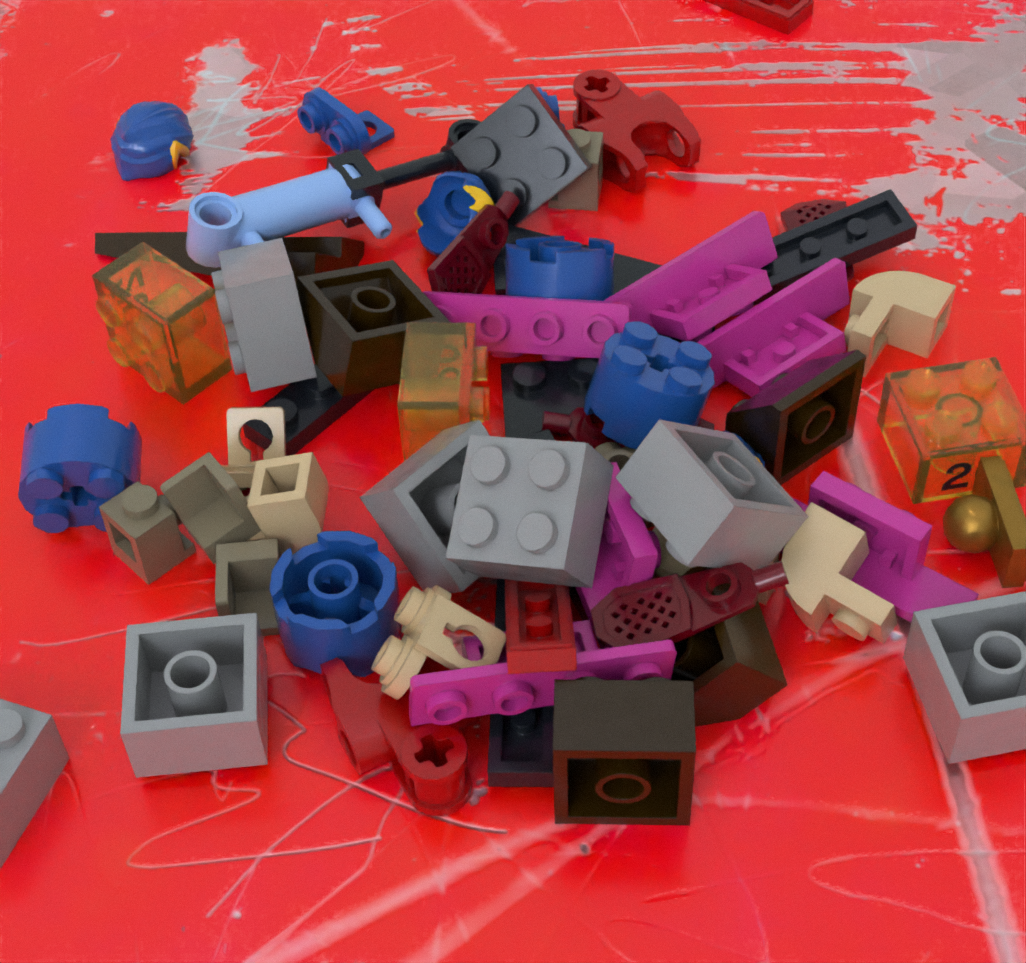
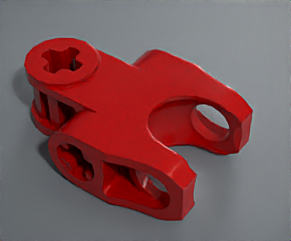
M601 69L588 70L576 76L573 81V93L577 99V105L573 112V126L575 129L603 132L604 179L611 181L625 191L636 192L647 186L645 175L648 164L644 156L657 155L665 157L679 167H688L699 162L701 139L694 125L684 115L680 106L665 93L656 90L639 97L622 83L615 74ZM675 132H677V133L679 134V136L681 137V139H682V141H683V144L681 143L679 137L677 136V134H676Z
M400 630L399 635L402 640L404 633ZM427 656L418 675L448 671L450 669ZM337 657L320 664L324 686L337 722L339 742L359 775L389 763L409 802L417 811L428 816L441 817L453 814L466 804L471 796L472 779L467 767L468 746L460 730L480 722V716L463 718L458 722L448 725L429 723L411 726L409 718L410 687L400 699L396 700L381 691L382 683H366L357 679L349 671L344 661Z

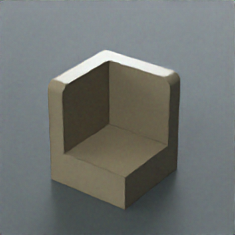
M210 452L191 463L160 486L162 493L188 533L213 564L216 563V544L246 542L261 531L247 508L248 502L238 485Z
M278 539L216 544L215 604L218 616L257 613L262 636L279 635L270 594L272 569L281 557Z

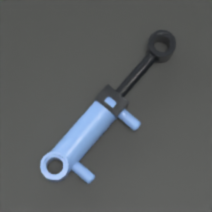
M472 119L458 120L449 128L446 144L439 153L378 171L374 169L362 152L356 149L328 157L325 170L232 197L219 192L202 193L196 196L189 206L186 238L188 256L202 266L217 268L221 267L218 256L219 251L278 239L337 220H341L347 228L365 223L377 239H384L390 235L393 227L380 211L383 190L439 173L443 174L445 171L469 173L451 149V146L481 122Z

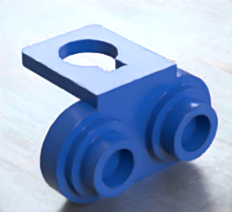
M320 87L305 93L302 106L297 110L298 118L303 128L310 134L315 132L320 134L321 140L329 145L337 155L359 149L365 155L373 148L395 136L394 129L370 111L366 110L356 114ZM366 127L375 129V134L369 136Z

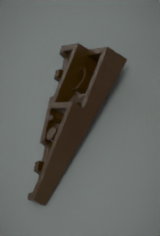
M187 232L95 233V254L211 275V272L221 270V267L202 266L188 256L186 251ZM281 237L294 273L295 282L297 277L356 267L364 256V242L345 237Z

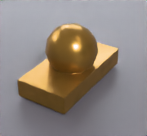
M980 457L971 494L956 498L943 516L944 535L951 545L961 551L976 554L989 550L1002 588L1022 587L1024 582H1026V517L1002 457Z

